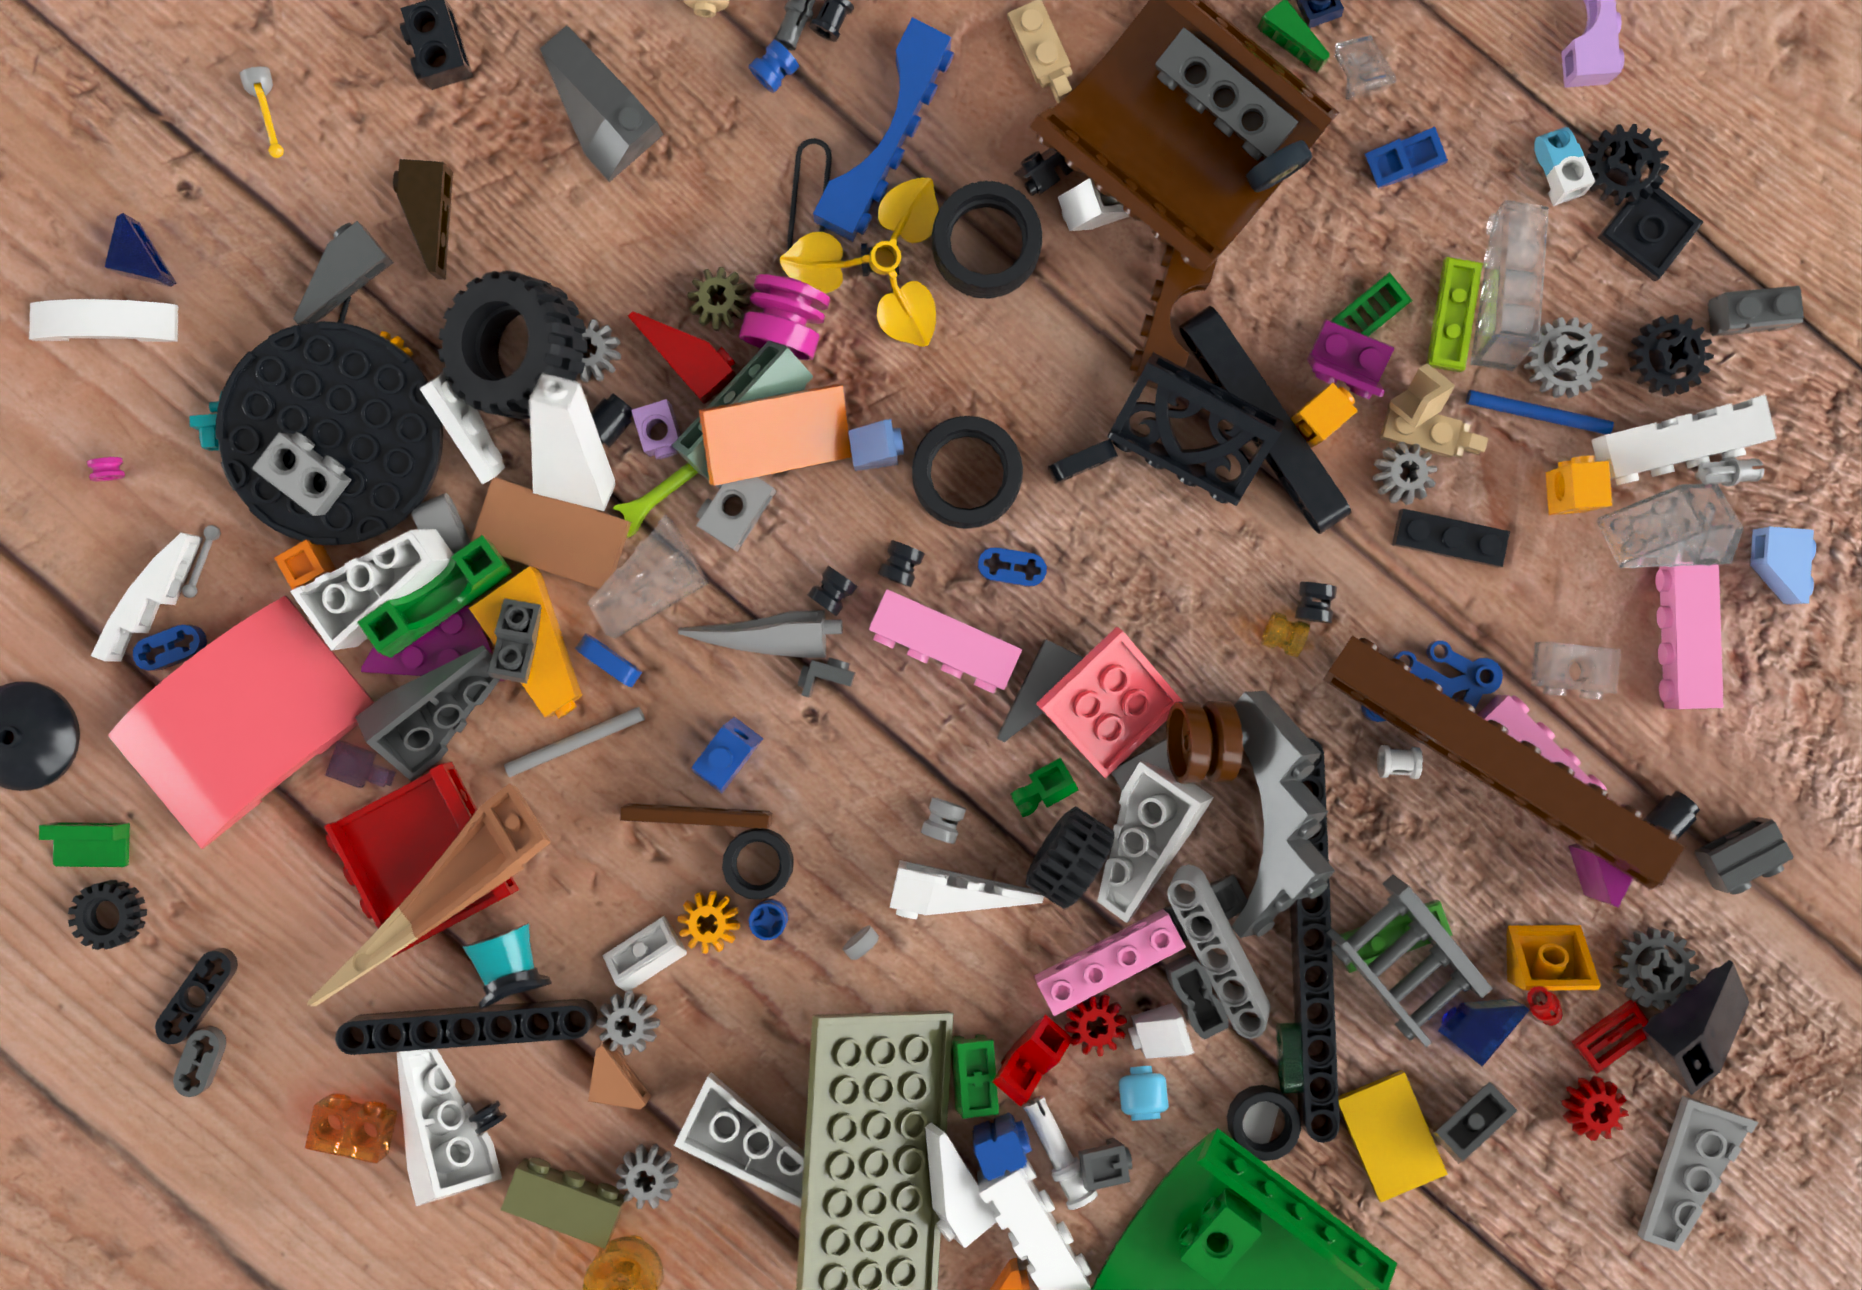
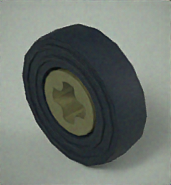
M1302 140L1289 144L1254 166L1246 175L1247 181L1254 192L1266 190L1304 167L1312 159V153L1307 144Z

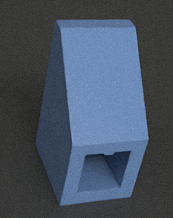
M891 419L848 431L855 471L898 465L897 456L904 455L900 428L893 429Z

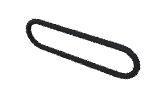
M817 138L807 139L802 142L796 152L787 240L788 250L793 246L801 154L806 146L818 144L824 148L826 152V167L823 192L830 181L831 150L823 140ZM820 225L819 232H825V227Z

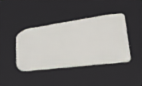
M1267 1101L1258 1102L1251 1106L1242 1122L1243 1131L1246 1136L1259 1144L1268 1143L1279 1107Z

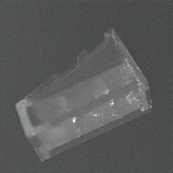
M667 515L662 517L658 522L659 525L644 542H640L634 549L635 552L621 568L618 567L588 601V605L605 635L616 639L709 584L676 524Z

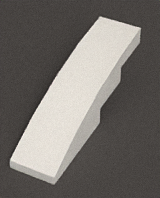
M181 532L151 560L128 588L108 619L91 654L92 657L102 661L121 662L132 634L149 633L160 604L176 605L203 539L202 537Z

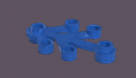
M1446 641L1431 642L1427 647V656L1433 662H1445L1463 673V675L1448 678L1418 662L1415 655L1409 651H1400L1393 656V658L1399 659L1402 655H1406L1410 660L1409 667L1412 674L1422 680L1427 678L1436 682L1442 687V693L1452 698L1454 693L1468 689L1463 701L1469 703L1474 708L1478 705L1482 695L1495 692L1500 687L1503 679L1502 670L1494 660L1479 658L1471 661L1452 651L1450 644ZM1437 645H1441L1445 650L1444 656L1440 659L1434 655V648ZM1484 669L1490 673V679L1487 683H1483L1479 677ZM1361 705L1362 713L1368 720L1374 722L1386 721Z

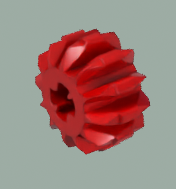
M1105 993L1100 997L1098 1003L1094 995L1088 998L1089 1003L1084 1005L1081 1002L1076 1005L1079 1011L1067 1009L1065 1013L1070 1020H1073V1022L1064 1025L1065 1032L1074 1033L1071 1045L1077 1046L1083 1042L1081 1051L1085 1055H1088L1092 1046H1095L1097 1055L1103 1056V1045L1105 1044L1112 1051H1115L1117 1045L1112 1038L1124 1039L1126 1036L1125 1032L1118 1028L1127 1023V1018L1124 1015H1117L1122 1007L1119 1002L1109 1005L1110 997ZM1097 1017H1100L1103 1027L1096 1026L1094 1031H1091L1088 1021L1095 1022Z
M1592 1076L1590 1082L1583 1077L1578 1078V1089L1571 1086L1566 1087L1567 1092L1571 1094V1098L1561 1100V1105L1569 1109L1562 1116L1567 1123L1572 1124V1131L1579 1136L1585 1134L1588 1139L1597 1141L1599 1135L1605 1139H1612L1611 1128L1613 1127L1617 1130H1624L1618 1120L1619 1117L1629 1116L1628 1111L1621 1107L1627 1099L1623 1094L1617 1093L1618 1088L1616 1084L1611 1081L1604 1083L1601 1077Z

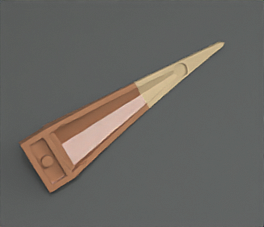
M509 783L479 807L460 834L415 889L368 941L308 1000L307 1005H319L523 870L525 868L524 864L551 843L515 785Z

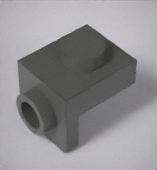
M829 657L827 664L811 660L810 667L803 665L798 687L803 688L802 696L809 698L812 695L817 677L851 687L856 672L848 670L850 663Z

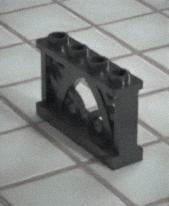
M1152 352L1107 437L1120 450L1125 452L1133 451L1143 456L1145 461L1152 467L1160 470L1165 468L1175 473L1177 478L1184 484L1192 487L1197 485L1207 490L1216 501L1223 504L1231 503L1237 506L1272 446L1275 445L1281 435L1284 421ZM1149 380L1158 384L1155 403L1137 402ZM1178 396L1189 400V406L1185 409L1169 408V404L1178 407L1179 404L1176 402ZM1201 408L1211 412L1209 416L1210 431L1219 443L1198 449H1182L1174 434L1170 417L1187 418L1196 414ZM1140 411L1155 413L1156 418L1147 417L1139 423V425L1145 424L1150 428L1149 434L1143 435L1131 428L1130 418L1133 414ZM1221 420H1226L1233 424L1231 429H1225L1226 434L1231 437H1225L1220 431L1218 423ZM1256 436L1262 439V442L1249 462L1246 455L1239 448ZM1159 438H1161L1163 445L1157 442ZM1229 454L1234 455L1241 465V474L1232 480L1224 478L1215 471L1217 467L1225 466L1230 472L1231 462L1227 457ZM1200 463H1206V466L1204 467Z

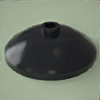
M13 682L0 686V787L16 791H28L52 784L66 773L78 752L80 729L73 708L59 692L40 683ZM9 731H11L14 734V740L12 743H10L7 739V734Z

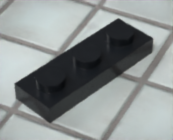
M1400 509L1392 545L1500 568L1504 564L1510 531L1408 509Z

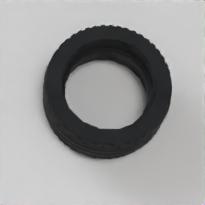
M995 181L970 183L952 193L938 211L932 229V252L941 275L959 292L980 299L1001 297L1020 287L1034 271L1042 247V227L1034 206L1019 190ZM990 207L1004 211L1016 220L1021 229L1023 246L1020 256L1010 268L1001 273L983 275L969 271L957 261L952 252L950 238L955 223L962 215L973 209Z
M975 416L954 417L932 428L918 445L912 465L914 489L925 510L938 521L963 529L982 527L1003 516L1014 503L1023 477L1021 455L1011 436L994 422ZM962 437L978 438L991 445L1000 456L1004 470L1002 485L996 496L986 504L971 509L955 507L944 501L934 489L931 478L932 461L939 449L949 441Z

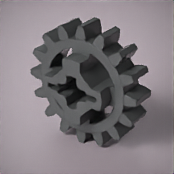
M1648 927L1647 936L1643 932L1636 930L1633 932L1634 942L1626 939L1621 941L1627 949L1624 953L1615 952L1614 955L1622 961L1621 965L1613 967V971L1622 974L1623 977L1619 978L1616 984L1622 988H1628L1625 993L1626 997L1632 1000L1638 999V1004L1648 1008L1652 1003L1653 1007L1662 1010L1664 1009L1665 1001L1672 1005L1676 1002L1678 994L1687 991L1685 988L1687 983L1691 985L1697 984V980L1690 977L1691 971L1699 970V965L1689 961L1696 953L1694 950L1684 948L1687 940L1679 936L1674 937V932L1663 929L1660 932L1659 929ZM1664 945L1673 952L1676 959L1669 957V950L1665 949ZM1635 977L1643 979V986L1647 987V991L1638 984Z

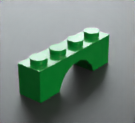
M481 535L452 555L446 568L429 583L406 596L387 600L357 621V623L377 652L392 658L508 577L513 571L493 543Z

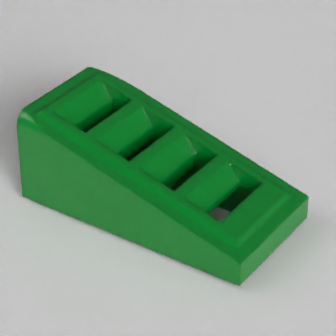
M1282 0L1262 16L1257 28L1264 35L1316 73L1324 67L1330 57L1329 52L1288 0Z
M1389 272L1330 321L1350 328L1344 318L1350 315L1362 329L1361 333L1370 336L1413 300ZM1382 287H1385L1397 303L1391 307L1379 292ZM1371 296L1385 310L1382 316H1379L1367 301ZM1360 305L1374 321L1369 326L1355 310Z

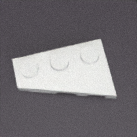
M442 372L422 386L420 390L480 482L484 484L495 478L505 468L501 453L494 445L478 410L467 405L464 399L459 398L454 393L451 387L454 382L447 381L444 372Z

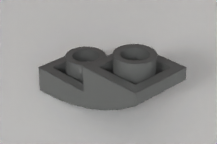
M510 599L503 600L495 630L497 641L488 670L490 677L527 684L538 636L541 605Z

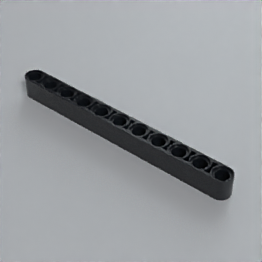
M1308 738L1322 754L1313 763V771L1301 781H1310L1313 787L1312 794L1326 808L1323 747L1318 741ZM1326 814L1319 822L1321 824L1319 831L1308 840L1329 863ZM1329 879L1326 881L1328 887L1317 896V903L1313 908L1304 909L1302 898L1296 899L1290 907L1298 1113L1303 1129L1313 1140L1321 1143L1333 1140L1338 1134L1340 1126L1332 939L1327 934L1331 929ZM1310 929H1317L1319 933L1317 942L1311 946H1305L1303 941L1305 933ZM1311 966H1319V978L1314 982H1306L1305 973L1307 969ZM1313 1003H1321L1322 1011L1317 1018L1308 1019L1306 1015L1308 1007ZM1315 1040H1323L1322 1051L1314 1056L1309 1055V1045ZM1317 1077H1324L1325 1084L1323 1088L1317 1092H1310L1309 1088L1312 1080ZM1320 1114L1326 1115V1122L1321 1128H1311V1122L1315 1116Z

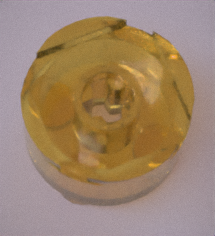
M631 1235L629 1237L613 1239L609 1241L605 1249L600 1248L585 1273L582 1290H660L664 1280L662 1261L656 1250L645 1242L642 1237ZM620 1277L621 1279H626V1280H622V1281L620 1282L617 1278Z

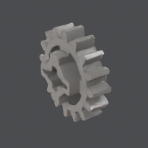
M1563 317L1554 320L1553 325L1550 323L1544 324L1539 328L1540 333H1535L1529 338L1535 346L1524 350V354L1532 357V361L1525 364L1524 369H1533L1535 372L1529 379L1530 382L1540 380L1542 385L1539 391L1542 393L1552 388L1553 398L1561 397L1565 392L1568 398H1572L1579 394V390L1582 393L1591 390V382L1600 381L1603 377L1597 369H1602L1608 365L1607 361L1600 359V355L1608 351V348L1604 346L1598 347L1597 344L1602 338V334L1599 333L1592 336L1589 333L1592 327L1591 323H1587L1581 328L1578 327L1579 320L1576 317L1570 319L1567 324ZM1568 336H1572L1577 340L1569 339ZM1574 351V354L1569 356L1570 359L1566 363L1563 362L1557 365V362L1562 360L1566 353ZM1553 375L1562 376L1565 381L1557 379Z

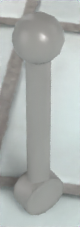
M209 525L204 529L205 542L190 581L182 588V593L187 598L196 596L198 591L196 584L213 540H217L220 537V529L216 526Z

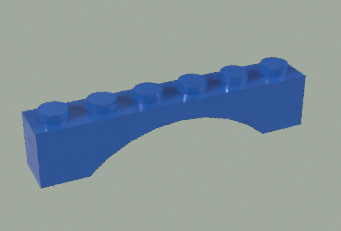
M913 17L911 18L896 48V66L900 91L897 109L890 127L876 149L862 163L846 174L829 181L813 212L814 223L852 242L858 233L864 235L872 219V215L868 212L874 200L880 203L887 190L889 182L885 181V178L890 168L896 170L904 156L905 150L901 148L907 136L913 138L921 122V117L917 115L923 103L929 106L936 93L938 85L934 81L939 71L946 73L954 56V52L950 51L952 37Z

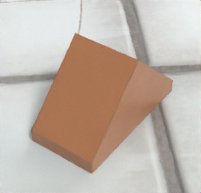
M610 1039L603 1041L595 1052L588 1102L633 1109L643 1108L651 1098L650 1093L617 1049L614 1052L609 1050L612 1041Z

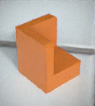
M304 540L274 557L292 590L315 581V578L325 573H331L336 570L324 546L312 544L309 540Z

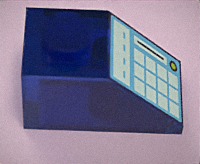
M1514 999L1464 1002L1446 1012L1441 1020L1443 1025L1438 1031L1470 1059L1483 1067L1530 1010Z

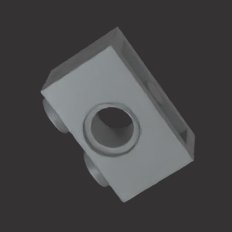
M758 477L716 485L720 490L712 501L707 499L702 504L696 515L700 519L696 526L738 552L777 492L772 486ZM732 497H739L743 501L742 511L735 516L727 515L725 503Z

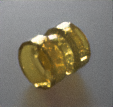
M1274 611L1264 629L1261 645L1271 649L1275 647L1281 648L1286 655L1297 658L1306 643L1310 624L1302 621H1289L1286 615Z

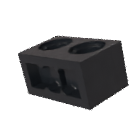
M425 0L400 8L404 18V22L400 23V29L406 44L413 47L415 57L410 58L418 80L423 79L434 90L473 78L453 9L446 0ZM435 22V26L431 31L422 32V28L426 23ZM446 56L443 65L432 67L437 57Z

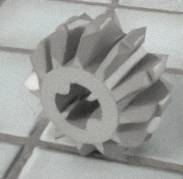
M591 319L586 333L582 334L583 340L587 341V348L590 349L589 344H592L597 349L595 355L590 353V358L584 354L582 356V362L585 363L583 374L580 373V378L583 382H589L592 372L598 381H603L604 375L602 370L604 368L610 373H614L616 370L609 363L610 360L621 359V354L618 351L612 350L620 345V340L617 337H610L612 329L608 325L599 329V322L595 319Z
M1405 442L1396 444L1395 450L1390 447L1384 449L1383 456L1385 459H1378L1374 463V466L1382 470V472L1372 476L1373 481L1383 480L1384 485L1378 489V493L1382 495L1391 491L1389 501L1396 503L1402 498L1405 505L1412 504L1414 496L1419 500L1427 497L1425 488H1432L1436 484L1428 475L1437 472L1438 469L1433 465L1427 467L1426 462L1431 459L1432 454L1427 452L1419 456L1420 445L1413 444L1408 450ZM1407 467L1410 473L1407 474V479L1402 480L1400 474L1403 472V468Z
M628 990L625 993L624 1000L616 993L610 998L612 1005L603 1004L600 1011L606 1017L599 1018L596 1021V1026L607 1028L599 1038L601 1041L609 1038L613 1040L609 1047L610 1051L614 1052L621 1044L624 1055H629L632 1052L633 1046L636 1050L642 1052L646 1049L645 1041L653 1042L656 1039L657 1035L652 1029L659 1027L660 1019L649 1016L654 1014L658 1008L656 1005H651L648 1008L643 1006L648 998L645 994H642L636 1002L634 1001L632 990ZM626 1015L629 1016L630 1022L636 1023L631 1030H628L626 1023H621Z
M643 1144L637 1146L635 1154L628 1151L623 1157L625 1164H620L616 1169V1173L623 1177L616 1183L617 1189H628L623 1197L624 1202L630 1201L633 1197L637 1198V1209H642L646 1200L652 1209L658 1207L659 1199L669 1201L672 1196L670 1189L676 1188L679 1180L673 1176L679 1169L678 1164H667L672 1154L670 1151H667L662 1156L658 1155L659 1146L657 1144H653L649 1153ZM643 1171H646L648 1176L654 1175L652 1182L649 1181L648 1177H641Z

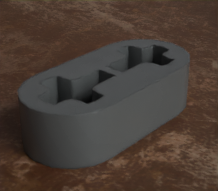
M213 1026L203 1027L191 1034L187 1040L173 1078L174 1088L182 1096H197L207 1090L212 1084L227 1043L224 1033L219 1028ZM209 1037V1044L214 1046V1048L205 1052L203 1057H201L204 1044L200 1043V1040ZM197 1066H199L196 1079L200 1083L191 1086V1079L186 1075L195 1071Z

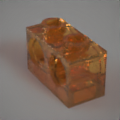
M329 1094L314 1104L305 1149L378 1164L389 1154L398 1111L387 1109L385 1103L378 1101H367L362 1104L351 1101V1097L345 1094ZM329 1115H334L339 1119L340 1129H335L330 1125ZM365 1122L371 1123L376 1128V1137L369 1136L365 1132Z

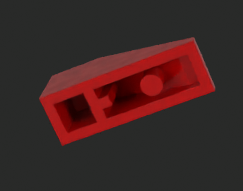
M632 311L628 315L630 320L704 405L736 376L731 368L736 362L722 346L716 351L707 341Z

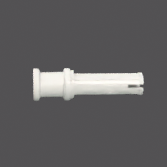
M1039 1096L1030 1100L1031 1104L1029 1102L1024 1104L1023 1109L1026 1111L1054 1167L1052 1169V1177L1054 1181H1059L1068 1199L1066 1202L1067 1208L1075 1210L1093 1201L1098 1193L1096 1190L1088 1192L1084 1188L1080 1160L1077 1157L1073 1158L1045 1101V1097Z

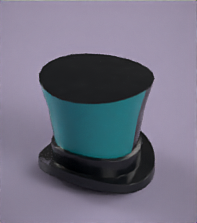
M529 923L462 946L484 984L483 990L486 996L478 1003L480 1009L511 995L552 984L550 977L539 975L537 968L534 967Z

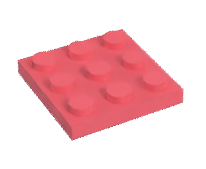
M1116 627L1036 704L1099 774L1106 779L1167 720L1172 705L1175 702L1183 701L1120 628Z

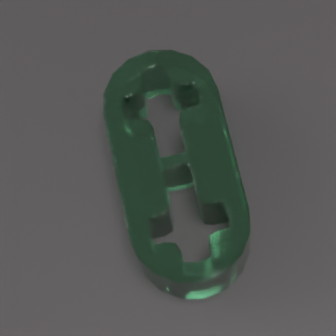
M1277 1023L1276 1044L1280 1090L1283 1094L1302 1093L1303 1071L1299 1026L1297 1023Z

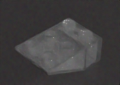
M1680 484L1601 516L1597 520L1619 568L1732 564L1744 530L1718 484Z

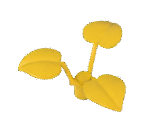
M931 178L908 180L891 189L883 197L878 208V221L883 228L894 232L891 235L890 241L879 242L874 246L869 255L841 261L843 249L839 241L831 234L812 232L801 237L780 257L779 262L782 269L789 278L805 282L826 294L841 286L843 281L841 268L869 263L874 272L881 275L888 274L891 288L894 292L884 295L878 303L876 316L880 328L885 334L897 341L926 347L932 339L936 326V307L933 296L926 286L918 281H909L899 289L896 278L897 273L894 269L901 261V252L896 245L899 235L908 243H920L932 235L934 220L939 211L933 180Z

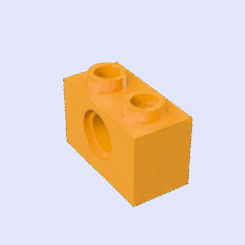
M1332 383L1315 395L1290 418L1310 448L1327 439L1358 410L1353 405L1355 403L1353 396L1344 387H1337Z
M1594 455L1573 457L1569 461L1558 462V468L1545 472L1549 515L1586 513L1613 506L1609 461L1595 462Z

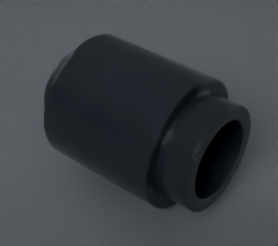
M614 393L608 399L603 398L591 412L601 443L608 448L614 444L632 423L630 418L633 416L632 408Z
M1675 791L1671 796L1666 795L1643 820L1653 827L1661 826L1676 835L1677 841L1697 820L1695 815L1700 809L1689 797L1679 791Z

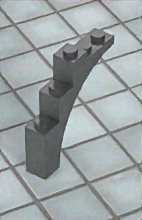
M1266 691L1244 692L1234 704V707L1237 710L1241 723L1243 748L1253 767L1261 795L1264 834L1263 854L1256 883L1245 908L1231 926L1240 938L1252 935L1260 937L1266 934L1274 926L1275 922L1273 919L1279 912H1283L1291 907L1296 899L1306 897L1313 899L1319 896L1328 887L1326 881L1335 872L1333 867L1308 840L1321 828L1319 822L1328 811L1301 781L1313 771V763L1322 753Z

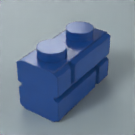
M1006 1113L994 1118L993 1123L988 1120L973 1126L974 1151L983 1175L988 1181L1005 1175L1006 1170L1011 1173L1026 1167V1153L1031 1152L1032 1149L1022 1120L1016 1122L1013 1115Z

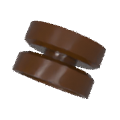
M1226 700L1207 701L1202 707L1198 702L1194 701L1175 702L1167 718L1166 740L1168 763L1176 782L1181 784L1200 783L1205 777L1211 782H1232L1237 777L1241 768L1243 754L1241 723L1234 705L1231 701Z

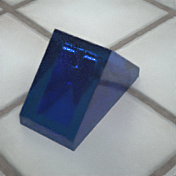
M124 213L117 216L104 267L119 275L168 287L177 284L140 222Z

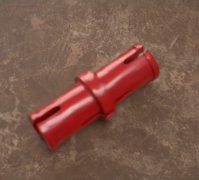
M1533 987L1528 992L1527 1001L1534 1017L1543 1021L1545 1025L1552 1026L1558 1024L1562 1020L1563 1012L1557 996L1547 991L1548 989L1545 987Z

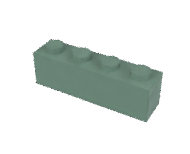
M768 341L707 408L803 391L806 384L814 376L788 347ZM699 415L673 443L672 447L699 474L709 480Z

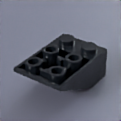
M1728 960L1722 966L1712 969L1703 981L1691 990L1683 992L1675 1003L1662 1013L1651 1017L1647 1025L1642 1028L1660 1067L1691 1095L1721 1072L1750 1003L1734 963Z

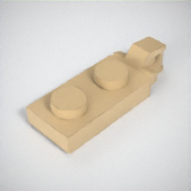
M1035 0L1008 12L1007 18L1036 83H1040L1042 88L1050 86L1057 103H1060L1072 92L1067 77L1072 75L1070 61L1042 0Z
M1389 406L1380 436L1382 440L1397 444L1405 442L1408 447H1411L1413 444H1419L1420 450L1447 458L1453 456L1461 458L1464 451L1479 455L1481 452H1485L1488 442L1487 437L1469 433L1471 425L1439 414L1414 428L1390 409Z

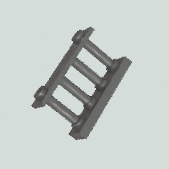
M1393 874L1382 883L1391 894L1387 899L1389 903L1347 940L1332 928L1327 934L1336 944L1331 948L1335 955L1346 966L1352 963L1397 1016L1399 1021L1395 1023V1026L1409 1041L1416 1038L1427 1048L1432 1042L1420 1029L1423 1024L1462 990L1467 992L1471 989L1483 998L1493 988L1411 887ZM1399 914L1401 916L1407 914L1412 920L1408 925L1410 929L1367 966L1356 952ZM1428 939L1433 946L1429 950L1431 954L1388 991L1378 977L1420 940L1424 942ZM1441 965L1443 967L1449 965L1454 971L1450 975L1451 980L1409 1016L1399 1002Z

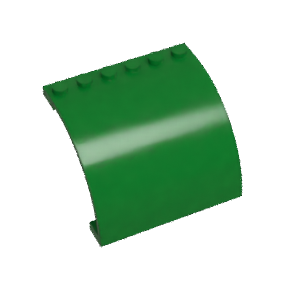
M1216 1128L1190 1149L1148 1196L1116 1242L1091 1290H1389L1398 1263L1220 1129ZM1226 1189L1261 1215L1262 1235L1218 1285L1214 1286L1180 1260V1242L1178 1240L1181 1232L1189 1223L1194 1225L1199 1220L1208 1200L1212 1197L1218 1198ZM1214 1232L1210 1234V1236L1214 1238H1222L1225 1236V1234L1221 1232Z

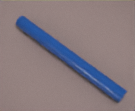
M1469 390L1466 398V404L1605 435L1611 434L1614 422L1610 420Z

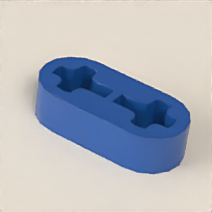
M989 548L980 555L978 560L980 574L985 579L995 582L1034 587L1044 580L1047 573L1045 561L1039 555L1003 548ZM992 554L999 555L1000 562L1010 564V570L998 569L996 574L992 575L989 573V567L984 566V560H990ZM1028 560L1035 561L1034 565L1040 569V575H1034L1030 581L1026 580L1025 573L1014 571V566H1026Z
M178 625L137 642L132 653L133 660L141 669L148 671L163 670L190 659L206 647L207 638L204 631L198 626ZM185 635L193 636L194 641L189 643L190 649L188 647H175L174 644L183 641ZM151 648L165 649L166 652L155 656V661L147 660L146 654L151 652Z
M587 633L584 634L575 647L580 654L628 687L632 688L642 674V671Z

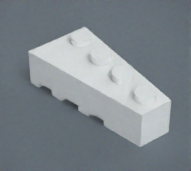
M1766 395L1735 405L1731 403L1699 412L1696 415L1691 413L1668 419L1658 424L1655 422L1607 434L1591 441L1596 461H1609L1610 480L1615 479L1616 485H1622L1638 481V473L1651 471L1652 477L1675 472L1674 465L1686 462L1687 469L1697 467L1701 463L1710 462L1709 456L1721 454L1722 459L1746 455L1745 447L1776 439V434Z
M436 529L410 530L373 549L372 552L345 563V566L331 573H325L315 578V581L305 586H299L290 592L331 651L358 647L367 639V636L357 621L387 600L406 596L429 583L446 568L451 556L454 554Z
M711 1072L674 1146L801 1208L804 1151Z
M1028 1159L1026 1167L1011 1173L1006 1170L1005 1175L990 1181L984 1177L982 1170L978 1171L980 1196L985 1204L990 1203L994 1212V1218L1002 1230L1007 1227L1009 1228L1010 1233H1008L1013 1249L1022 1261L1027 1259L1029 1263L1027 1265L1028 1272L1038 1289L1091 1290L1088 1276L1092 1274V1270L1083 1254L1080 1253L1076 1256L1072 1250L1070 1243L1074 1242L1066 1224L1063 1221L1057 1224L1051 1212L1055 1210V1206L1046 1190L1044 1189L1039 1192L1032 1181L1037 1176Z

